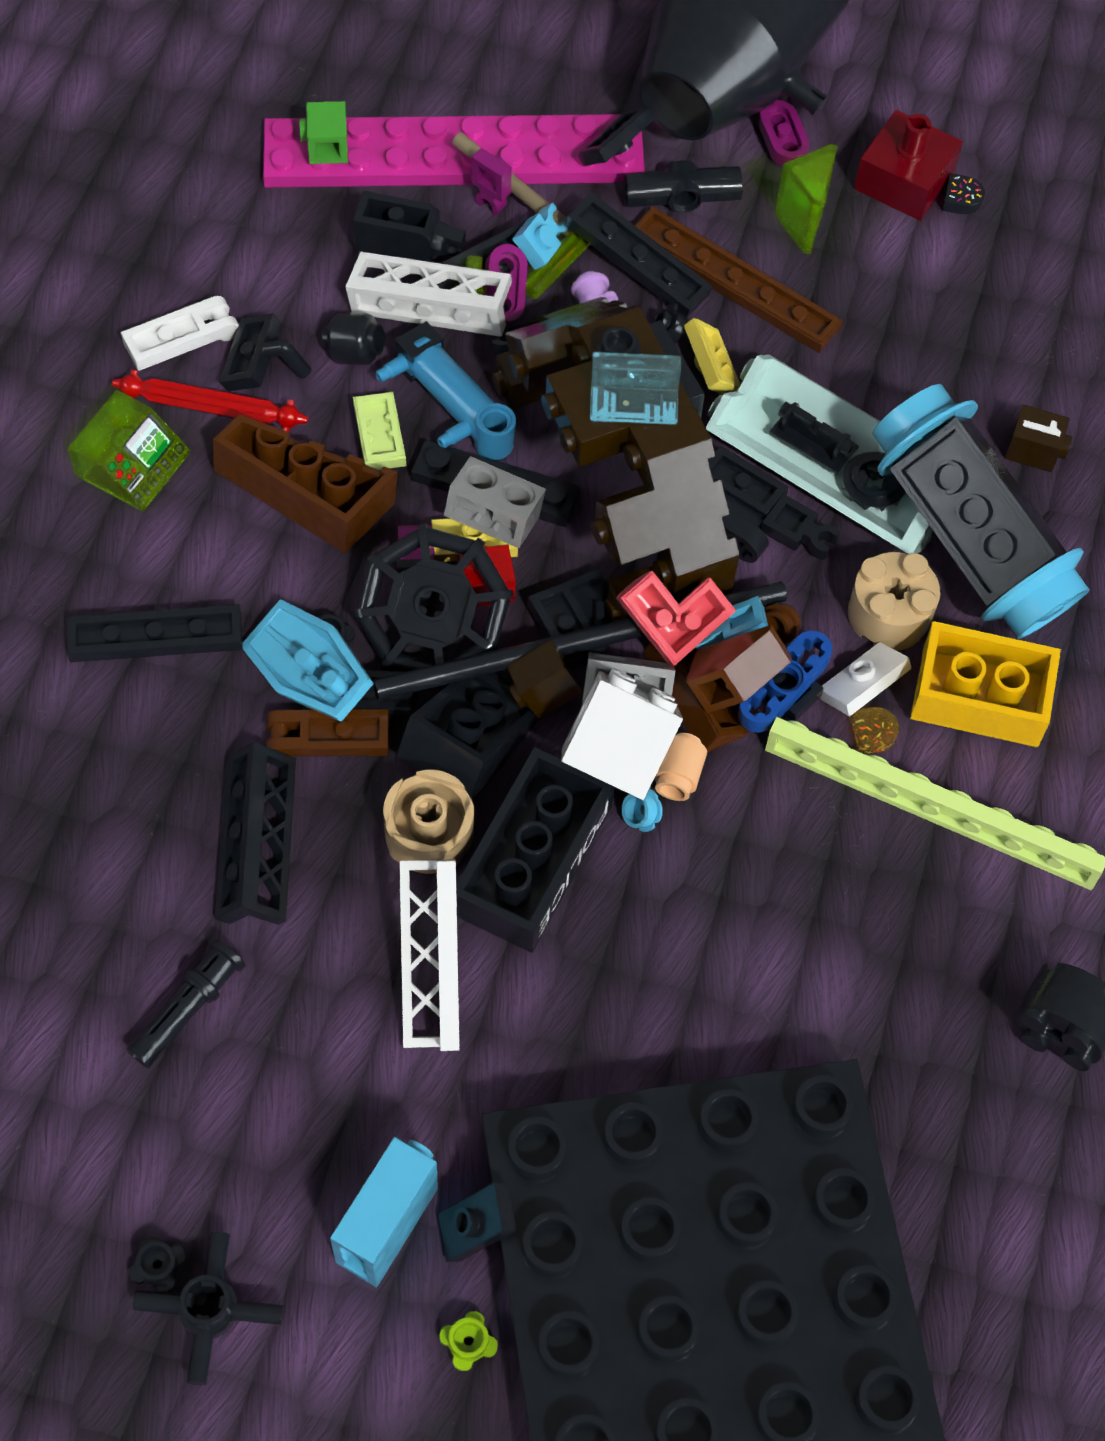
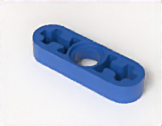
M813 630L805 631L799 634L786 648L792 656L791 663L779 673L791 674L796 679L797 685L792 689L784 690L777 687L772 678L745 702L740 703L738 719L745 729L756 733L769 730L776 717L781 718L827 668L832 654V644L825 634ZM814 647L819 650L818 656L815 654L811 655L803 668L799 663L803 659L805 649L810 651ZM766 695H768L771 700L767 704L765 714L760 712L756 716L750 713L751 707L758 708L765 701Z

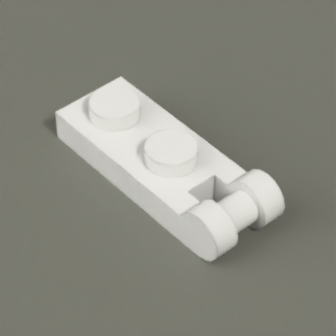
M214 296L122 331L121 337L137 370L140 371L217 340L230 341L234 339L239 324L235 317L229 316L230 308L224 297ZM208 319L212 321V322L207 323V324H205V322H204V321H206V320H208Z

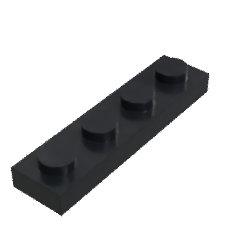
M591 193L568 215L565 225L668 305L671 302L677 303V312L687 318L710 295L713 288L710 283L595 194Z
M425 440L411 472L413 482L449 492L450 485L469 457L472 456L545 488L546 492L538 519L567 528L580 494V486L455 448H442L438 443Z
M240 604L67 617V654L70 663L243 650Z

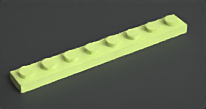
M776 717L771 727L765 748L767 752L1091 891L1103 873L1105 856L1098 854L1095 849L1086 844H1074L1055 836L1046 827L1032 826L1015 819L1004 809L987 807L973 801L964 792L947 790L933 784L927 777L919 773H907L891 766L885 759L879 756L865 755L849 748L845 742L839 739L825 738L811 732L805 725L797 721H785Z

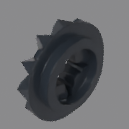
M866 452L852 458L844 469L843 489L849 493L850 501H858L863 505L864 510L869 507H878L882 512L887 506H897L901 498L906 495V491L893 474L881 476L878 473L877 468L885 453ZM870 478L875 481L879 478H884L881 489L876 485L866 488L868 479Z

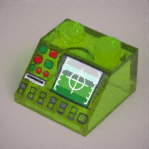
M118 390L112 394L68 447L75 476L142 512L190 454L189 448L151 407Z

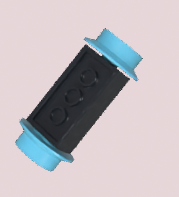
M942 384L932 385L905 400L886 415L874 428L872 435L886 453L877 471L881 476L893 474L984 603L990 606L981 616L983 621L1004 619L1017 639L1024 638L1057 618L1089 592L1090 589L1075 570L1084 551L1082 548H1076L1067 552L971 420L978 409L977 403L974 400L955 403Z

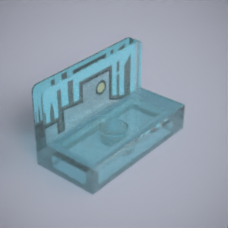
M593 352L590 420L597 422L677 424L681 356Z

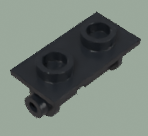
M786 401L781 406L778 412V416L781 418L769 431L770 435L836 475L859 448V445L850 440V434H843L825 422L817 421L815 416L800 408L797 402L790 404Z

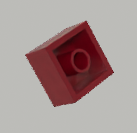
M895 110L861 157L854 190L921 221L947 184L949 174H954L963 140L931 126L930 119L925 115L913 114L909 116Z

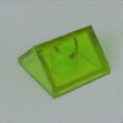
M826 145L783 165L775 216L801 251L811 255L829 192L838 145Z

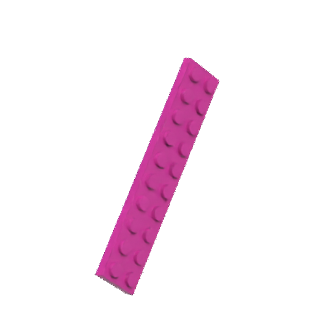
M622 114L347 118L348 163L310 164L308 142H301L300 119L307 118L265 119L264 185L265 188L474 185L471 183V159L452 144L454 137L459 132H463L487 152L505 160L512 167V173L525 184L624 183L625 173L645 172L642 131L632 139V147L624 153L611 157L605 163L583 166L578 157L579 151Z

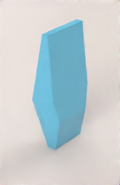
M281 599L243 642V650L278 694L340 722L343 721L374 684L333 625Z

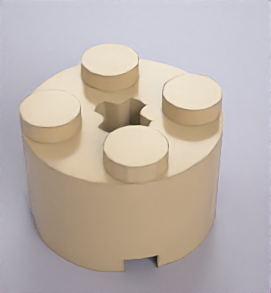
M889 552L868 558L863 562L857 574L848 605V618L857 635L861 638L863 635L874 642L873 646L881 642L896 651L910 648L920 641V638L928 631L940 599V585L935 573L928 566L927 559L918 553Z
M422 770L404 781L402 778L389 790L384 802L383 816L386 843L390 856L400 863V861L456 859L457 866L467 856L474 840V806L472 799L465 790V786L459 779L439 770ZM412 870L425 874L437 873V870Z

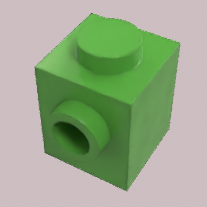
M345 101L307 102V119H300L301 142H308L310 164L348 163Z

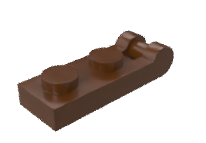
M352 709L342 722L315 710H274L267 714L266 728L270 731V739L266 741V747L291 757L388 756V709ZM300 729V737H288V732Z

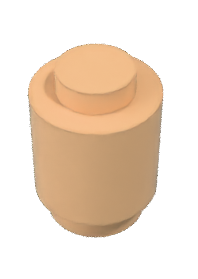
M678 733L674 737L654 777L656 782L655 790L661 796L674 801H685L689 798L690 793L696 791L707 756V749L701 744V740L698 737L689 733Z

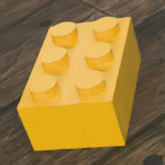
M933 621L923 648L910 719L1038 747L1050 724L1061 649Z

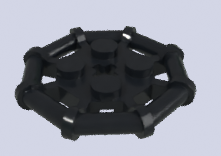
M419 524L417 530L375 554L371 552L366 558L369 563L356 610L352 612L353 619H358L381 659L382 664L380 666L386 671L394 669L407 672L444 663L443 648L464 636H467L476 644L448 661L498 650L497 646L509 601L514 596L513 590L507 588L484 548L485 542L480 538L473 540L428 528L427 524ZM430 546L464 556L456 566L436 561L431 558ZM420 548L422 560L416 563V565L400 573L390 566L392 563ZM472 561L490 592L476 594L464 573ZM385 573L394 580L387 606L375 607L382 577ZM432 592H437L440 594L439 601L445 603L443 611H436L434 617H429L426 615L427 608L421 606L422 598H430ZM482 602H491L484 632L480 636L471 629L477 605ZM389 615L398 629L401 638L394 647L378 622L377 616ZM409 643L434 649L435 663L404 655L402 652Z

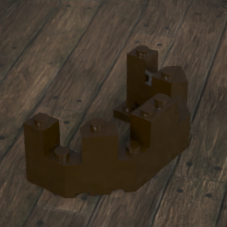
M599 297L543 315L542 322L505 333L509 351L496 355V372L492 373V382L498 396L504 395L511 409L542 400L546 416L549 420L555 419L559 427V439L566 453L572 452L579 467L624 452L628 467L631 471L637 470L644 484L596 501L595 520L591 521V529L596 542L599 545L604 544L611 559L621 565L657 552V560L653 562V566L609 581L608 598L604 600V607L610 622L630 618L616 598L629 584L649 571L655 573L678 603L709 577L724 595L732 593L739 551L736 538L734 536H726L722 517L729 515L722 481L719 478L712 479L708 463L709 458L715 457L712 440L641 308L635 305L627 307L624 302L616 300L608 302L607 298ZM610 328H628L639 340L641 347L640 356L632 366L624 369H615L606 366L597 355L598 341ZM593 385L619 395L618 412L642 413V403L658 405V394L664 395V401L675 402V423L592 419ZM628 401L631 406L629 409H623L621 403Z

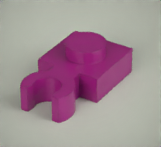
M480 148L471 157V183L480 188V191L475 195L477 205L481 206L488 201L492 206V214L497 216L507 206L506 197L511 193L512 167L501 157L494 156L483 148Z

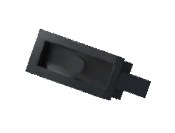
M363 191L353 219L355 251L432 262L434 256L454 257L464 251L466 244L465 230L441 222L439 210L432 204Z

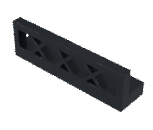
M255 742L227 756L215 920L231 924L249 915L279 925L286 921L296 758ZM267 763L281 768L280 785L277 787L274 786L266 773ZM267 800L270 801L278 814L277 825L274 827L271 826L263 813L264 802ZM265 840L275 854L274 866L271 868L268 867L261 855V843ZM264 882L272 895V908L257 903L258 885Z

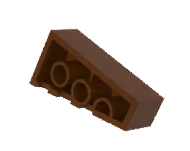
M239 414L213 439L214 471L345 554L395 504L397 471L386 467L379 471L365 466L364 459L350 454L347 458H343L325 451V445L312 440L309 443L299 442L289 438V432L243 415Z

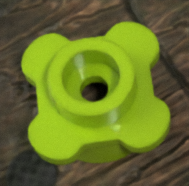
M468 1312L465 1318L458 1320L453 1326H444L440 1332V1342L449 1347L454 1356L453 1366L459 1371H468L472 1368L473 1362L482 1357L490 1358L497 1352V1340L488 1335L484 1325V1317L479 1312ZM471 1337L474 1342L472 1345L467 1346L464 1343V1339Z

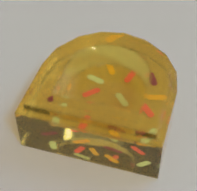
M878 707L862 708L850 716L858 752L863 754L877 753L888 750L894 745L899 733V723L890 711Z

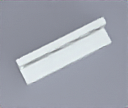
M360 252L345 287L352 313H368L373 317L422 324L427 321L431 326L502 337L506 326L503 305L512 284L511 274ZM367 267L379 268L385 271L384 274L376 278L363 277ZM411 273L419 274L423 278L413 284L400 281V278ZM447 279L458 280L460 285L450 290L440 289L437 284ZM484 285L498 286L494 297L479 295L475 290Z
M456 859L400 861L403 1048L440 1047V1051L459 1050ZM409 870H437V890L425 902L420 900L410 890ZM410 898L420 906L411 917ZM436 898L438 916L428 907ZM423 911L438 924V936L426 949L411 936V924ZM437 944L439 962L429 954ZM411 945L421 953L412 963ZM424 958L439 970V982L427 995L412 983L411 971ZM412 991L421 999L413 1010ZM438 991L440 1009L430 1000ZM425 1004L440 1017V1036L413 1037L412 1018Z

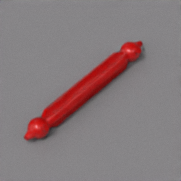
M132 369L130 374L123 378L112 380V386L121 390L122 394L126 396V402L133 403L134 398L141 395L149 402L230 418H236L240 414L265 424L277 421L282 426V430L289 433L290 428H294L298 424L308 423L309 417L300 413L298 408L295 407V401L287 400V404L278 407L271 400L157 378L143 381L138 376L139 371Z

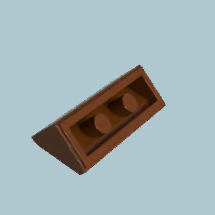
M652 643L646 647L644 652L648 660L666 662ZM695 647L675 665L672 697L675 698L674 702L678 704L677 707L683 717L682 722L688 733L698 737L701 740V744L706 747L707 752H710L745 737L748 731L739 722L738 713L734 706L707 714L686 683L697 650Z

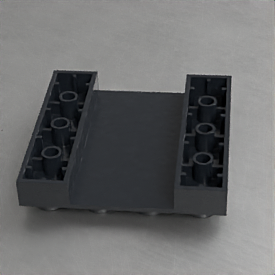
M858 1059L482 1113V1135L490 1185L493 1183H508L517 1229L516 1232L501 1239L526 1406L525 1422L528 1441H945Z

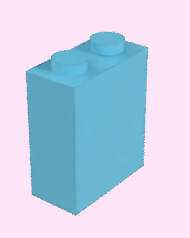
M394 1137L330 1237L336 1264L376 1288L438 1190L437 1162L432 1159L434 1155L428 1148L414 1140H409L406 1144Z

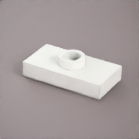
M879 642L823 684L824 690L820 699L844 714L851 716L912 669L909 657Z

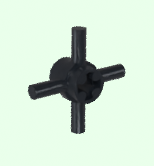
M211 1232L204 1275L191 1279L183 1288L181 1295L136 1290L133 1298V1310L179 1315L185 1329L194 1336L186 1381L192 1385H206L213 1339L227 1333L236 1321L282 1325L284 1305L238 1301L233 1288L223 1280L230 1235L224 1232ZM208 1295L218 1297L217 1303L220 1312L211 1319L209 1315L202 1316L197 1314L192 1316L195 1314L196 1306H206Z

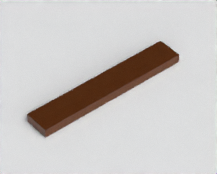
M651 206L634 224L713 286V290L819 354L841 330L843 320L657 208Z

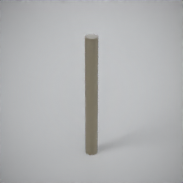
M459 132L452 141V144L470 159L481 148L463 132ZM511 172V192L537 214L541 208L550 204ZM557 209L553 212V219L556 224L564 220L567 221V217ZM568 228L562 234L571 239L576 232Z

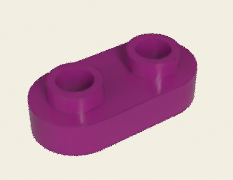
M776 100L773 105L760 112L759 128L773 161L783 167H797L804 163L807 158L809 140L794 106L788 102Z
M503 244L489 254L485 270L503 273L499 268V262H504L509 266L510 272L507 274H511L512 284L505 299L507 311L504 312L506 325H509L521 316L525 308L527 259L518 247L511 244ZM484 285L483 295L494 297L498 286Z

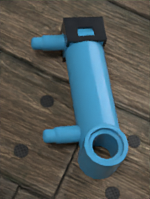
M427 321L396 338L394 359L376 371V378L380 382H384L402 373L410 382L417 379L450 413L458 424L449 428L443 435L438 437L437 442L439 446L446 448L450 445H455L470 435L474 439V448L480 456L491 460H500L507 457L512 452L515 438L516 416L512 409L506 405L495 403L443 349L444 338Z

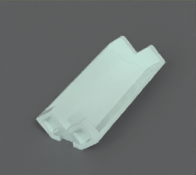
M758 355L755 359L751 358L741 372L740 379L743 382L738 391L728 392L723 396L719 395L712 403L708 411V416L711 419L706 426V430L904 552L911 554L923 551L932 538L933 529L907 493L901 498L897 506H887L881 512L878 507H869L864 510L863 505L858 501L851 502L849 493L843 489L844 469L852 458L866 452L885 453L872 435L874 428L880 421L771 355ZM786 401L790 404L797 402L800 408L815 416L817 421L825 422L843 434H850V440L859 445V448L837 475L769 434L771 428L781 418L778 416V412ZM869 478L866 488L876 485L881 489L884 478H879L875 481Z

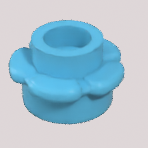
M649 789L644 800L631 794L627 795L622 803L623 819L628 826L639 828L642 832L653 830L655 823H658L662 818V804L656 792Z

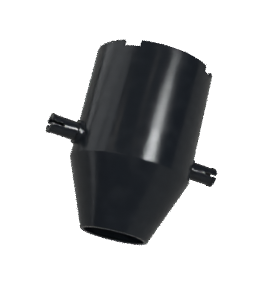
M659 0L651 20L639 86L642 106L650 108L655 117L653 122L670 135L684 140L702 139L757 114L773 105L780 95L783 97L788 95L813 116L827 95L800 76L802 73L800 68L843 12L849 0Z

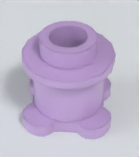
M585 272L577 278L571 287L572 295L579 300V304L599 297L607 298L608 302L618 301L617 294L613 291H608L609 280L603 273Z

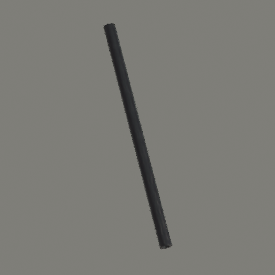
M782 581L724 595L732 606L759 596L764 607L775 602H786L787 600L786 588ZM630 617L374 679L373 687L376 698L380 701L507 670L509 664L551 639L565 656L643 637L645 634Z

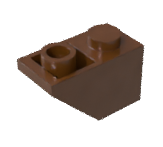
M768 625L696 650L686 683L708 714L745 702L790 664L792 656L773 626Z

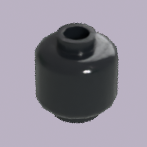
M340 312L331 319L329 326L324 328L322 342L325 350L329 351L332 359L338 364L369 365L376 359L377 355L382 353L385 335L383 326L377 323L371 314Z

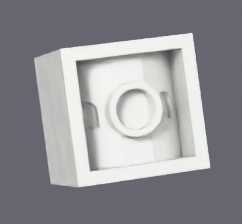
M612 668L608 675L599 670L562 747L561 761L644 800L683 717L677 707L678 704L674 702L675 698L653 687L648 694L636 688L635 679L621 671Z

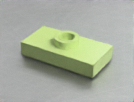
M393 392L353 397L362 454L365 460L364 465L377 470H382L383 467L390 469L406 466V456Z

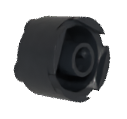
M1057 963L1054 970H1048V964L1043 965L1015 1013L1016 1021L1023 1030L1020 1037L1021 1041L1029 1048L1038 1052H1045L1048 1049L1054 1054L1063 1057L1064 1061L1071 1067L1080 1071H1088L1091 1064L1098 1062L1105 1051V993L1103 992L1105 982L1095 975L1069 964Z

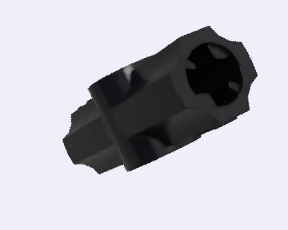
M680 160L669 164L665 171L625 173L626 206L669 205L673 211L686 213L697 209L702 202L741 200V168L730 166L697 169L693 162Z

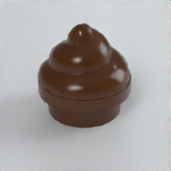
M775 602L764 608L768 625L773 626L783 644H787L797 637L801 629V619L798 612L792 606L784 602Z

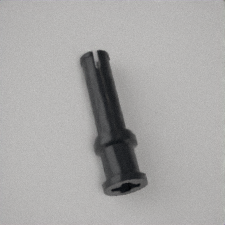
M215 939L210 944L211 951L194 970L188 969L182 979L184 985L134 1042L126 1048L128 1053L144 1067L149 1069L162 1051L180 1033L205 1002L211 1003L216 1001L220 996L218 990L235 971L241 972L246 966L243 960L221 941Z

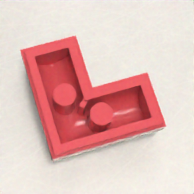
M649 571L629 584L616 598L670 666H675L736 612L735 608L710 577L702 581L678 603L655 573Z

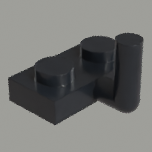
M273 313L241 318L220 379V383L228 392L261 387L271 357L281 356L299 378H305L310 374V365L293 345L286 339L276 340L282 323Z

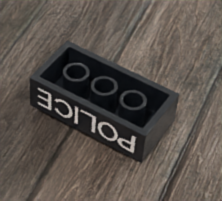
M534 747L456 884L457 917L533 953L612 808L614 786L562 762L556 756Z

